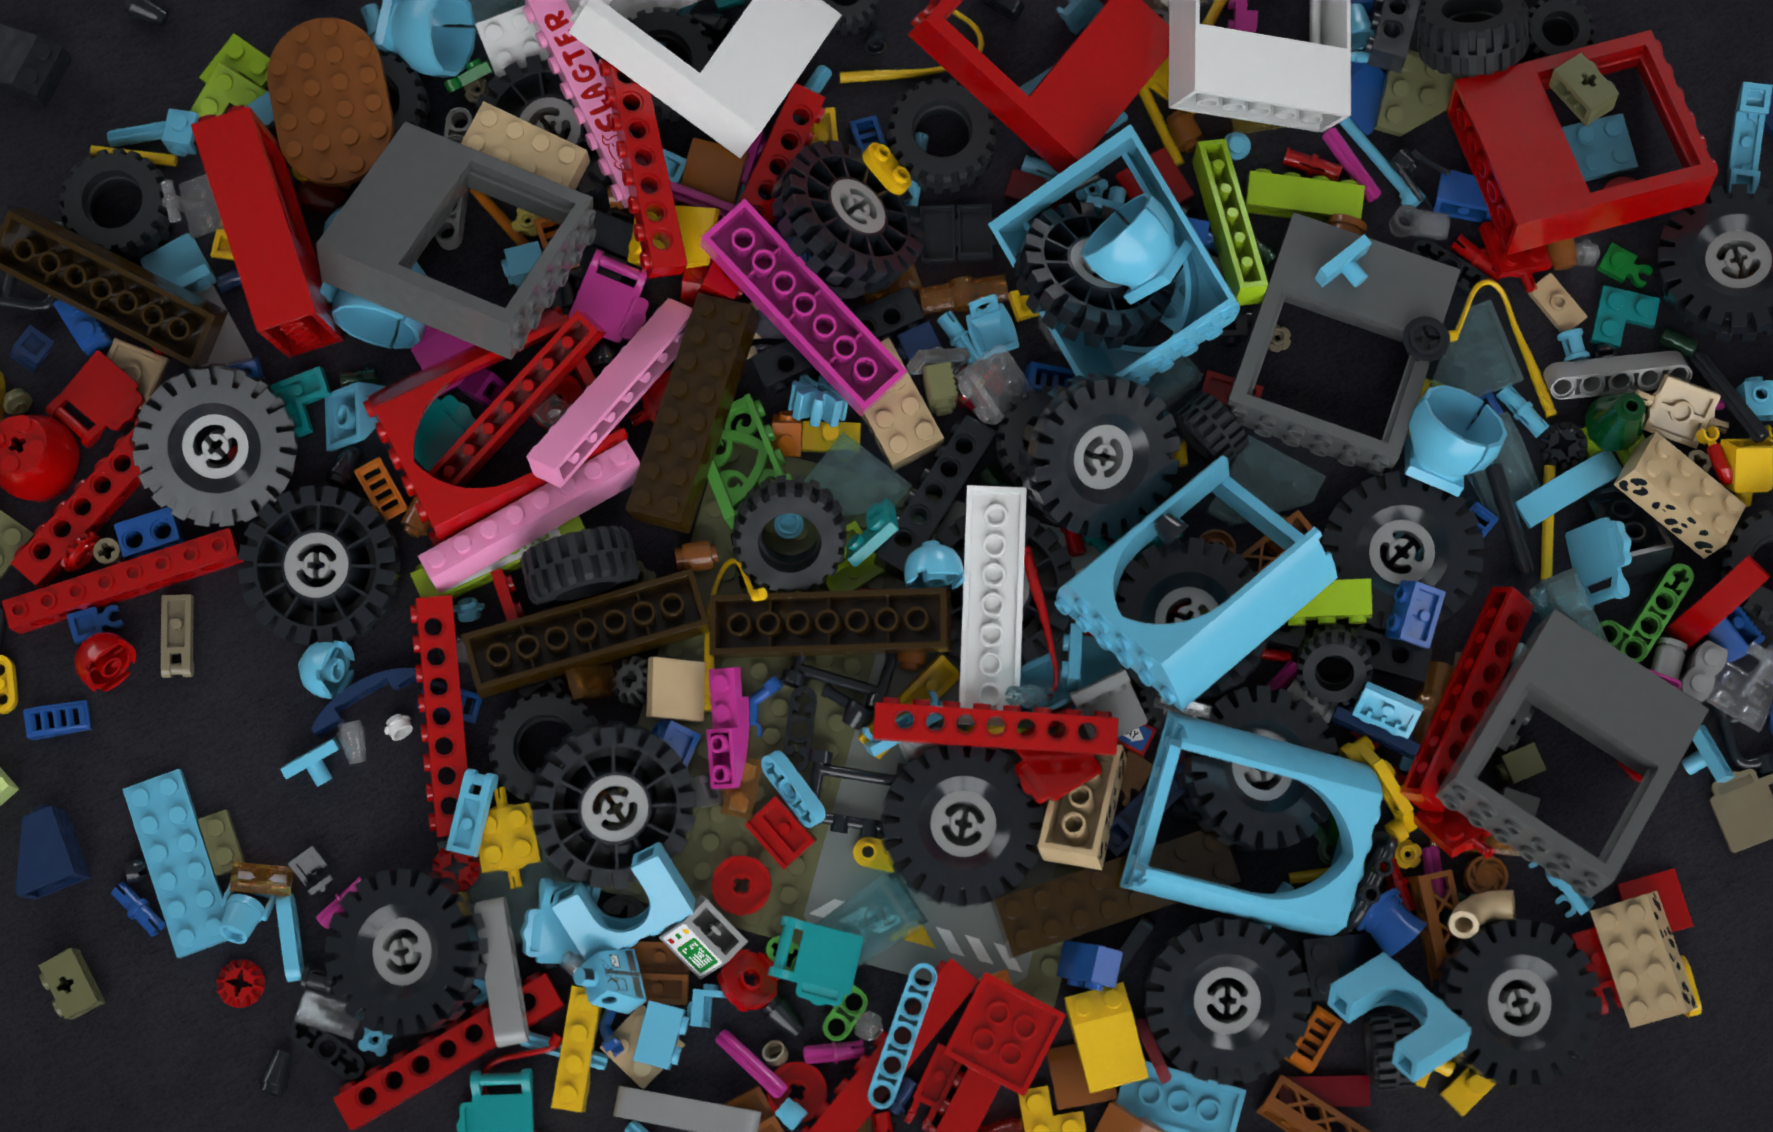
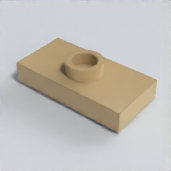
M1549 273L1536 283L1537 290L1528 293L1560 333L1574 329L1588 317L1552 273Z

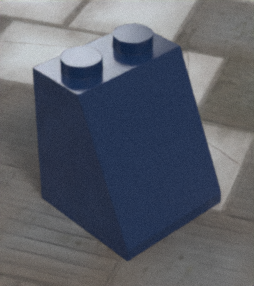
M42 804L30 810L31 814L22 817L15 889L17 896L37 900L91 878L68 811L48 806V804Z

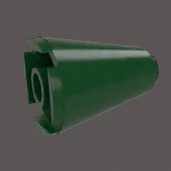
M1635 393L1608 394L1596 399L1590 405L1585 415L1589 439L1597 447L1609 452L1626 450L1632 447L1643 433L1646 410L1644 400Z

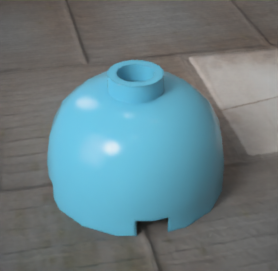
M938 541L922 543L921 547L915 549L908 556L904 567L906 588L910 585L911 588H940L951 584L952 589H955L962 585L965 580L963 564L954 549L941 545Z
M335 640L334 643H318L317 641L310 645L300 658L298 664L303 686L313 695L327 699H333L349 687L354 676V670L349 671L350 660L355 661L351 646L346 642Z

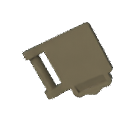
M1749 768L1741 772L1732 771L1735 777L1725 783L1715 781L1711 784L1710 788L1713 796L1709 798V802L1729 850L1732 853L1773 839V795L1768 786L1773 783V774L1758 778L1755 770Z

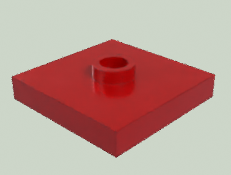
M1165 147L1150 155L1179 204L1194 197L1193 191ZM1129 167L1115 175V179L1120 187L1126 190V196L1129 201L1144 194Z
M1675 868L1615 885L1620 902L1657 891L1671 932L1693 927Z

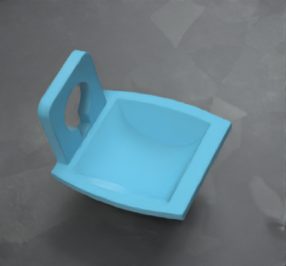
M996 294L983 297L968 304L970 314L966 315L967 327L971 341L981 360L1019 347L1014 323L1002 303L998 304ZM989 303L987 308L982 310L978 308L980 305Z
M1049 653L1021 666L1020 672L1021 695L1030 698H1040L1047 695L1053 685V666ZM1060 668L1057 692L1047 702L1039 704L1026 703L1031 712H1033V707H1045L1054 710L1070 702V693L1065 692L1066 681L1061 679Z

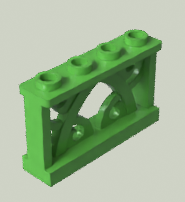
M750 393L732 402L725 429L718 447L724 448L723 442H727L726 451L722 455L715 454L707 475L724 520L731 529H733L734 518L738 511L736 508L741 500L747 499V492L753 487L757 488L760 482L768 478L777 480V476L786 475V480H793L791 474H785L782 466L786 465V461L780 448L776 450L772 441L776 440V436L771 425H765L762 419L766 415L765 409L760 399L755 401ZM742 413L751 416V424L749 426H742L743 419H740L736 425L737 431L732 430V421L736 416ZM757 430L760 433L762 441L752 436L756 433ZM733 442L746 445L758 451L755 466L748 479L741 472L735 470L721 471L720 469L732 456ZM769 458L774 469H767ZM737 478L744 484L741 487L737 482L734 488H730L729 482L731 479Z

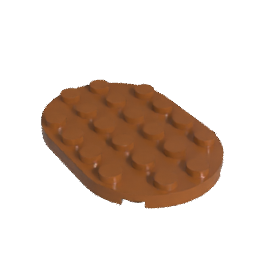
M317 18L303 22L281 38L269 60L267 82L278 142L285 159L297 173L318 185L341 187L363 180L394 137V118L385 71L376 45L358 26L337 18Z

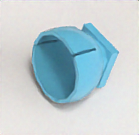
M383 0L374 44L377 49L383 50L387 56L389 53L398 55L401 62L405 60L411 69L417 73L440 78L455 77L466 68L464 65L469 63L474 50L476 28L446 27L444 25H475L471 3L469 0Z
M1147 192L1133 198L1118 209L1130 223L1129 225L1114 212L1085 242L1080 253L1088 266L1104 280L1129 287L1123 297L1130 305L1170 284L1193 249L1186 239L1175 244L1172 219L1163 205Z
M416 261L411 270L427 276ZM342 289L338 290L334 298L332 316L335 324L349 335L369 344L391 349L392 345L394 349L412 348L421 341L426 331V324Z
M1447 385L1429 388L1418 401L1408 423L1410 433L1405 440V475L1458 497L1464 489V475L1485 470L1497 458L1507 437V431L1502 419L1486 404L1478 418L1467 430V427L1480 410L1484 401L1465 390Z

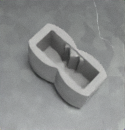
M1709 640L1697 646L1687 659L1686 672L1679 678L1682 683L1680 691L1699 703L1706 700L1714 688L1715 675L1726 664L1728 651Z

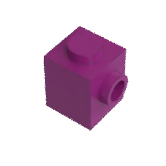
M482 369L465 377L458 388L475 402L488 408L508 384L493 372Z

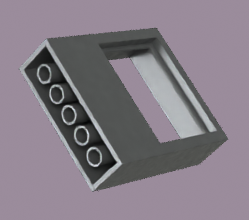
M405 121L316 243L321 281L512 360L517 350L521 351L524 348L527 335L531 329H536L539 325L544 309L551 307L558 288L566 284L571 268L577 266L581 261L585 247L587 245L590 246L595 239L594 219L596 211L593 210V197ZM468 187L560 224V227L506 308L411 270Z
M1293 213L1268 280L1269 285L1263 301L1260 303L1225 406L1236 417L1242 427L1245 426L1253 429L1260 436H1273L1282 439V442L1288 446H1302L1310 449V452L1317 456L1326 457L1328 455L1338 459V462L1343 465H1357L1365 468L1369 474L1383 476L1384 473H1389L1400 457L1409 429L1408 423L1417 405L1430 363L1428 361L1417 362L1416 358L1409 355L1382 440L1255 397L1252 394L1282 306L1286 302L1402 342L1403 331L1406 325L1415 318L1428 316L1442 323L1444 322L1461 269L1368 238L1372 242L1369 250L1356 261L1368 275V278L1355 288L1341 273L1324 287H1321L1315 280L1319 269L1359 239L1361 235ZM1423 331L1421 338L1416 341L1423 342L1428 350V345L1434 340L1427 338Z
M1554 609L1532 631L1435 797L1440 799L1442 804L1448 809L1458 811L1466 816L1472 825L1484 828L1492 833L1498 842L1510 845L1519 851L1524 859L1536 862L1545 868L1551 877L1561 879L1571 885L1573 891L1577 894L1591 898L1614 882L1709 709ZM1524 699L1643 776L1598 858L1477 780Z

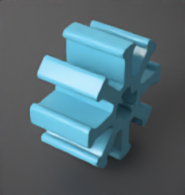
M801 375L799 382L793 381L788 410H793L792 417L800 421V419L810 417L809 425L814 427L820 426L821 419L828 423L830 427L838 426L839 419L845 421L848 403L828 384L822 375H819L818 382L812 380L809 375Z

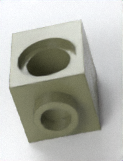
M1534 742L1496 759L1497 765H1495L1498 777L1502 782L1506 781L1507 786L1547 770Z

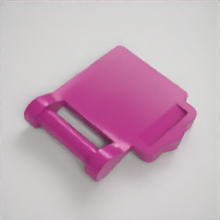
M596 249L568 315L569 319L577 310L586 312L607 332L602 338L614 343H620L622 339L629 342L636 335L639 328L646 323L649 302L640 297L648 279L646 269L639 270L605 256L604 251ZM602 266L637 282L634 288L596 273L598 267Z
M427 325L421 341L413 346L411 351L421 369H424L474 344ZM503 359V360H501V361H499V362H496V363H494V364H492V365H490V366H488V367H486V368H484V369H488V368H490V367H492V366H494V365H496V364H498V363L504 361L505 359ZM465 378L449 386L439 396L458 387Z

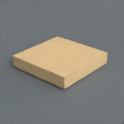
M114 338L107 354L110 360L140 385L137 391L143 395L145 399L144 404L155 390L158 389L170 362L167 357Z
M661 657L648 658L646 717L692 722L704 721L705 662Z

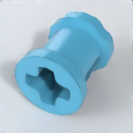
M1582 328L1568 330L1557 336L1558 341L1562 342L1565 352L1564 362L1590 358V353L1585 350L1582 335L1584 332Z

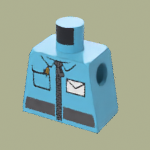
M635 949L600 951L585 961L574 972L575 984L585 986L588 1001L592 1005L630 1014L647 1001Z

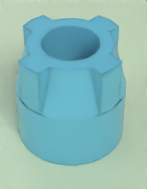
M789 1097L775 1112V1115L791 1131L808 1114L804 1108Z

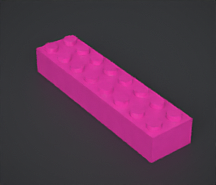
M746 199L742 200L701 237L700 247L860 417L903 379L907 370L818 275L805 265L806 263L801 257H797L785 240Z

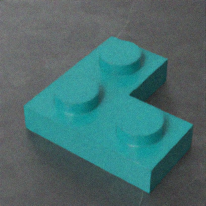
M1603 285L1599 294L1589 342L1598 345L1604 343L1611 344L1615 349H1618L1621 346L1625 322L1652 329L1655 326L1660 298Z
M318 366L272 384L270 387L276 394L280 392L288 403L287 409L290 414L293 413L297 425L296 436L300 438L314 432L305 405L332 395L324 369Z
M887 498L881 503H875L871 506L865 517L867 529L861 535H854L847 543V560L855 568L899 530L895 505Z

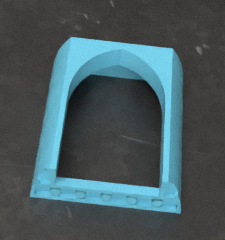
M1130 124L988 225L1014 268L1017 260L1015 257L1030 226L1034 222L1033 217L1120 156L1123 157L1143 193L1147 192L1161 203L1172 219L1175 244L1186 239L1193 247L1183 263L1186 295L1179 323L1167 341L1152 347H1134L1123 344L1121 348L1108 349L1103 339L1099 348L1084 345L1083 332L1079 333L1075 342L1061 336L1065 327L1063 323L1057 325L1053 330L1050 328L1049 330L1076 376L1081 375L1089 378V373H1105L1110 376L1113 374L1145 386L1150 382L1149 377L1157 372L1163 373L1174 366L1173 361L1182 355L1186 357L1193 354L1199 348L1197 345L1206 339L1210 341L1223 333L1222 329L1235 321L1240 305L1133 126ZM1047 310L1039 312L1042 318Z
M1223 455L1209 464L1062 585L1057 592L1054 603L1063 615L1068 614L1084 633L1089 632L1104 650L1112 651L1125 668L1133 669L1146 686H1153L1167 704H1174L1182 711L1336 580L1337 572L1331 552H1325L1319 542V538L1322 537L1320 530L1313 527L1305 535L1299 532L1229 476L1228 458ZM1210 492L1285 550L1283 554L1227 601L1200 617L1172 624H1149L1122 617L1118 610L1116 592L1120 578L1134 556L1158 536L1154 526L1167 513L1180 518Z
M1168 711L1119 887L1316 937L1325 938L1333 936L1346 927L1349 914L1353 911L1356 904L1355 893L1357 885L1363 878L1364 860L1372 847L1371 835L1374 825L1378 822L1381 814L1380 803L1383 793L1376 773L1365 763ZM1181 749L1290 777L1310 787L1326 803L1339 829L1340 835L1331 867L1322 876L1301 888L1283 893L1264 894L1148 866Z

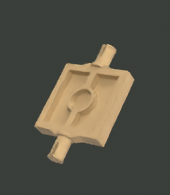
M1664 374L1657 391L1653 395L1638 389L1635 391V394L1639 395L1644 400L1645 405L1648 406L1643 430L1651 433L1657 431L1667 439L1696 449L1699 444L1696 432L1699 429L1704 428L1707 432V428L1714 426L1718 428L1719 432L1725 434L1727 432L1725 428H1729V422L1714 418L1715 408L1721 395L1712 390Z

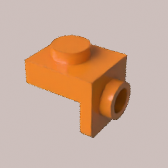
M789 410L774 414L772 429L776 440L772 441L775 450L780 448L783 456L801 457L802 419L800 421L792 417L793 411Z

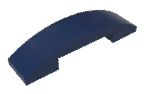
M415 668L385 670L353 683L333 698L321 711L311 727L313 733L321 737L345 723L340 713L342 710L389 683L396 692L416 681Z
M1176 765L1164 811L1188 789H1179L1177 774L1184 772L1183 765ZM1147 787L1113 819L1107 848L1116 857L1132 843Z

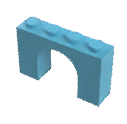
M660 842L633 855L631 869L647 893L650 901L648 907L634 917L616 918L604 913L596 905L582 881L554 893L551 907L586 961L600 951L619 950L623 947L625 949L637 944L640 939L648 935H658L667 926L675 922L680 923L686 917L694 914L696 899Z
M1385 952L1331 984L1327 1005L1348 1024L1369 1010L1385 1005L1403 1008L1419 1020L1421 1027L1396 1043L1392 1064L1413 1083L1467 1049L1471 1028L1467 1023L1456 1016L1445 1006L1443 1001L1430 993L1419 980L1413 978L1397 961L1393 960Z

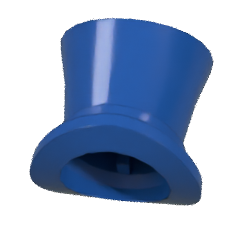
M1397 888L1386 891L1380 896L1377 903L1371 904L1364 919L1355 928L1358 932L1364 928L1367 933L1371 934L1381 952H1385L1390 957L1410 943L1427 924V922L1400 904L1403 900L1398 896L1401 892Z

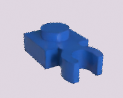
M117 605L108 606L101 614H99L96 606L67 614L74 643H82L88 637L104 632V627L112 629L121 628L124 625L122 620L110 621V615L120 611Z

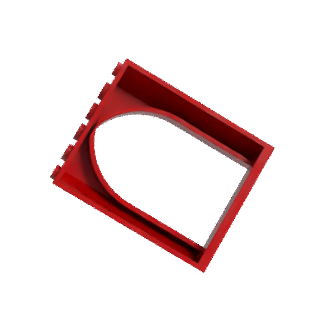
M559 306L542 313L539 325L536 329H531L522 350L554 336L569 320L567 314L563 315L562 309ZM476 345L367 395V400L362 402L369 417L375 416L378 421L375 423V429L382 443L388 442L391 447L388 450L389 457L396 471L402 469L404 476L401 478L409 497L415 495L418 501L415 503V509L422 523L428 521L433 531L428 535L434 547L549 483L534 476L533 472L514 481L495 487L465 488L434 478L414 462L416 433L425 412L432 402L455 382L505 359L503 356ZM584 357L574 370L585 390L587 386L593 383L595 377ZM617 424L585 462L628 439L625 429H621L619 424Z

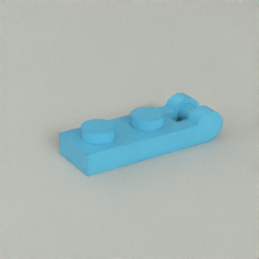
M471 768L465 771L446 850L478 857L493 792L498 784L497 774H479L478 770ZM476 785L482 786L480 795L473 794Z

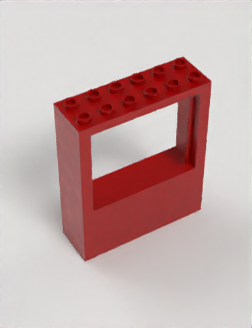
M929 0L926 8L921 10L911 21L914 28L908 33L909 37L1058 174L1091 152L1169 56V25L1143 0H1099L1103 7L1029 96L947 21L963 0Z
M1652 30L1509 66L1507 70L1502 72L1495 71L1491 75L1485 76V74H1480L1477 77H1465L1455 80L1446 113L1471 172L1477 181L1507 255L1704 204L1718 174V166L1716 161L1711 159L1707 151L1705 137L1698 132L1695 116L1692 111L1688 110L1684 101L1683 90L1677 86L1673 78L1672 66L1666 63L1662 45L1659 40L1655 39ZM1580 53L1588 60L1594 62L1602 75L1637 67L1683 169L1590 193L1545 90L1551 89L1549 83L1554 69Z
M237 105L227 109V113L219 116L209 114L200 117L197 123L191 124L192 131L257 332L288 358L344 341L341 328L335 324L332 316L333 307L320 292L323 282L321 281L318 257L279 142L250 106Z

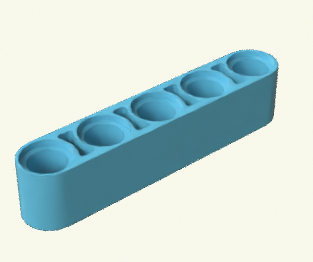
M917 964L913 967L908 977L868 1091L869 1102L877 1109L888 1108L896 1098L937 981L936 970L929 964ZM919 970L928 971L932 977L931 983L927 986L918 985L914 979L915 973ZM908 999L918 1000L922 1007L920 1013L914 1016L906 1013L904 1009L905 1002ZM898 1028L908 1029L911 1033L910 1042L904 1045L898 1044L894 1040L895 1030ZM888 1057H896L901 1063V1069L896 1074H889L884 1070L883 1062ZM878 1086L887 1087L891 1093L889 1101L884 1104L877 1103L873 1098V1091Z

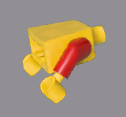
M1770 425L1765 426L1769 431V436L1759 443H1754L1751 438L1721 439L1720 443H1717L1716 440L1720 435L1718 428L1714 426L1707 428L1709 437L1704 428L1699 429L1696 432V438L1699 443L1708 444L1709 447L1706 450L1720 484L1735 492L1734 496L1741 500L1746 507L1751 506L1753 493L1769 492L1772 489L1773 428Z

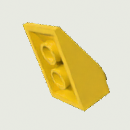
M675 205L688 263L686 268L709 266L711 257L700 247L701 237L718 223L720 210L717 208ZM652 212L647 213L651 220L659 221L656 214ZM633 228L627 262L641 267L640 252H642L640 241L637 242L635 240ZM653 240L657 248H665L661 241Z
M1124 982L1116 984L1115 988L1103 987L1102 991L1092 990L1065 997L1067 1016L1090 1094L1149 1078Z

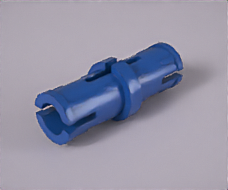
M126 881L118 884L126 895H123L116 887L112 890L111 895L128 911L127 915L132 920L136 919L151 937L157 935L158 932L151 923H154L160 931L165 927L166 923L148 907L149 902L145 898L141 899Z

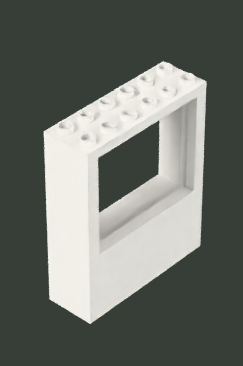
M582 0L570 19L574 24L568 33L737 157L741 158L766 126L842 14L823 0H752L701 73L608 6L612 0Z
M1170 0L1169 108L1321 133L1351 116V0H1310V42L1200 24V0Z

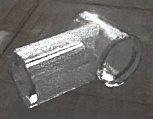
M1403 205L1393 214L1388 224L1391 233L1400 238L1410 235L1446 240L1450 227L1449 214L1417 210L1414 206ZM1399 216L1406 217L1410 222V226L1402 225L1399 221Z

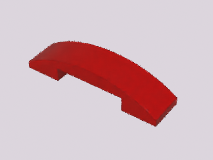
M1750 555L1746 556L1712 589L1669 624L1664 631L1671 638L1686 643L1688 645L1687 649H1689L1769 579L1770 575Z

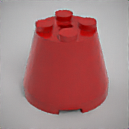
M18 415L8 417L0 422V486L6 492L18 499L45 502L60 496L70 488L75 481L74 477L79 467L81 449L77 438L68 427L60 421L44 415Z

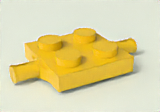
M499 787L494 791L496 806L488 812L479 849L482 873L508 872L510 889L522 888L519 870L529 864L543 862L541 848L532 828L529 802L518 805L508 804L506 788Z

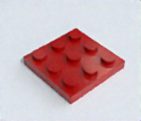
M984 972L943 1054L1024 1097L1066 1014Z

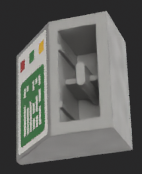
M702 894L695 901L694 914L686 917L680 923L675 922L669 925L658 936L700 980L726 964L748 942Z

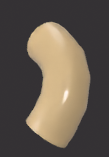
M1514 890L1487 891L1473 895L1458 903L1449 918L1448 926L1450 931L1458 938L1467 939L1476 935L1479 926L1483 924L1515 919Z

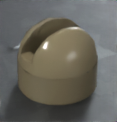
M773 1040L764 1046L762 1056L769 1065L780 1067L788 1060V1050L781 1041Z

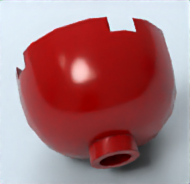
M111 632L96 633L85 639L79 646L74 658L76 673L92 691H96L95 689H101L103 692L109 691L120 685L130 674L129 671L125 670L129 667L130 662L135 664L136 650L126 639Z

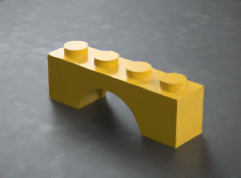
M572 986L551 1108L575 1112L586 1111L590 1087L591 1060L603 1008L592 1005L588 1001L586 988Z

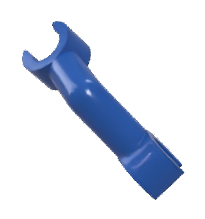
M776 676L772 677L763 687L749 696V727L756 726L758 728L757 734L759 738L763 734V729L759 724V704L784 687Z
M605 1008L598 1024V1029L604 1040L602 1042L606 1053L611 1050L613 1056L616 1057L624 1051L623 1044L614 1035L611 1028L617 1012Z

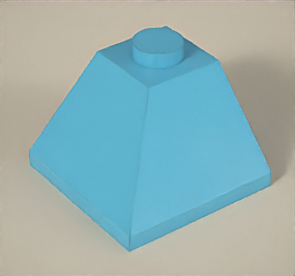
M356 382L332 391V395L325 398L327 451H334L365 440L376 428L375 423L378 421L375 416L369 417L362 402L367 400V395L386 386Z

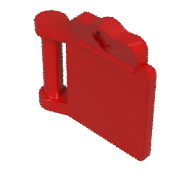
M96 351L62 393L47 405L45 412L52 418L57 417L81 438V443L84 446L91 448L96 444L107 427L114 431H121L127 423L134 421L145 399L137 391L140 385L105 354ZM69 401L96 425L90 430L64 409L67 402Z
M1056 708L1051 711V714H1063L1060 708ZM1060 722L1049 724L1048 730L1056 725L1061 729L1051 737L1061 738L1064 736L1065 728ZM1033 725L1020 734L1022 736H1031L1035 731V726ZM1013 749L1022 760L1015 766V772L1020 779L1022 789L1025 793L1031 795L1037 803H1043L1049 798L1052 801H1057L1102 772V766L1093 754Z

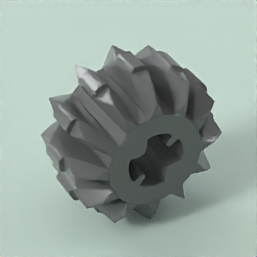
M632 656L631 660L622 659V668H614L615 672L618 673L617 677L610 679L616 685L612 692L614 695L619 696L618 700L623 704H630L633 707H640L642 703L647 704L648 659H642L638 656Z

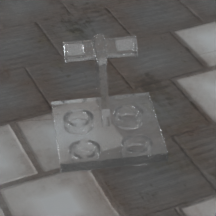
M207 174L179 184L181 197L175 194L172 180H165L160 183L164 195L162 204L167 208L169 222L181 221L180 211L184 212L191 238L195 239L214 232L216 229L224 228Z
M1752 642L1746 653L1761 661L1749 674L1726 661L1725 666L1716 676L1714 687L1708 696L1707 702L1755 731L1760 732L1773 702V688L1758 680V678L1768 665L1773 668V650L1769 649L1767 651L1755 642Z

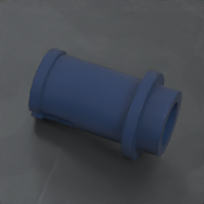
M237 268L215 277L222 293L242 285Z
M903 1075L896 1098L892 1105L886 1109L896 1116L900 1112L904 1113V1106L918 1087V1084ZM891 1095L889 1097H885L884 1100L888 1102Z

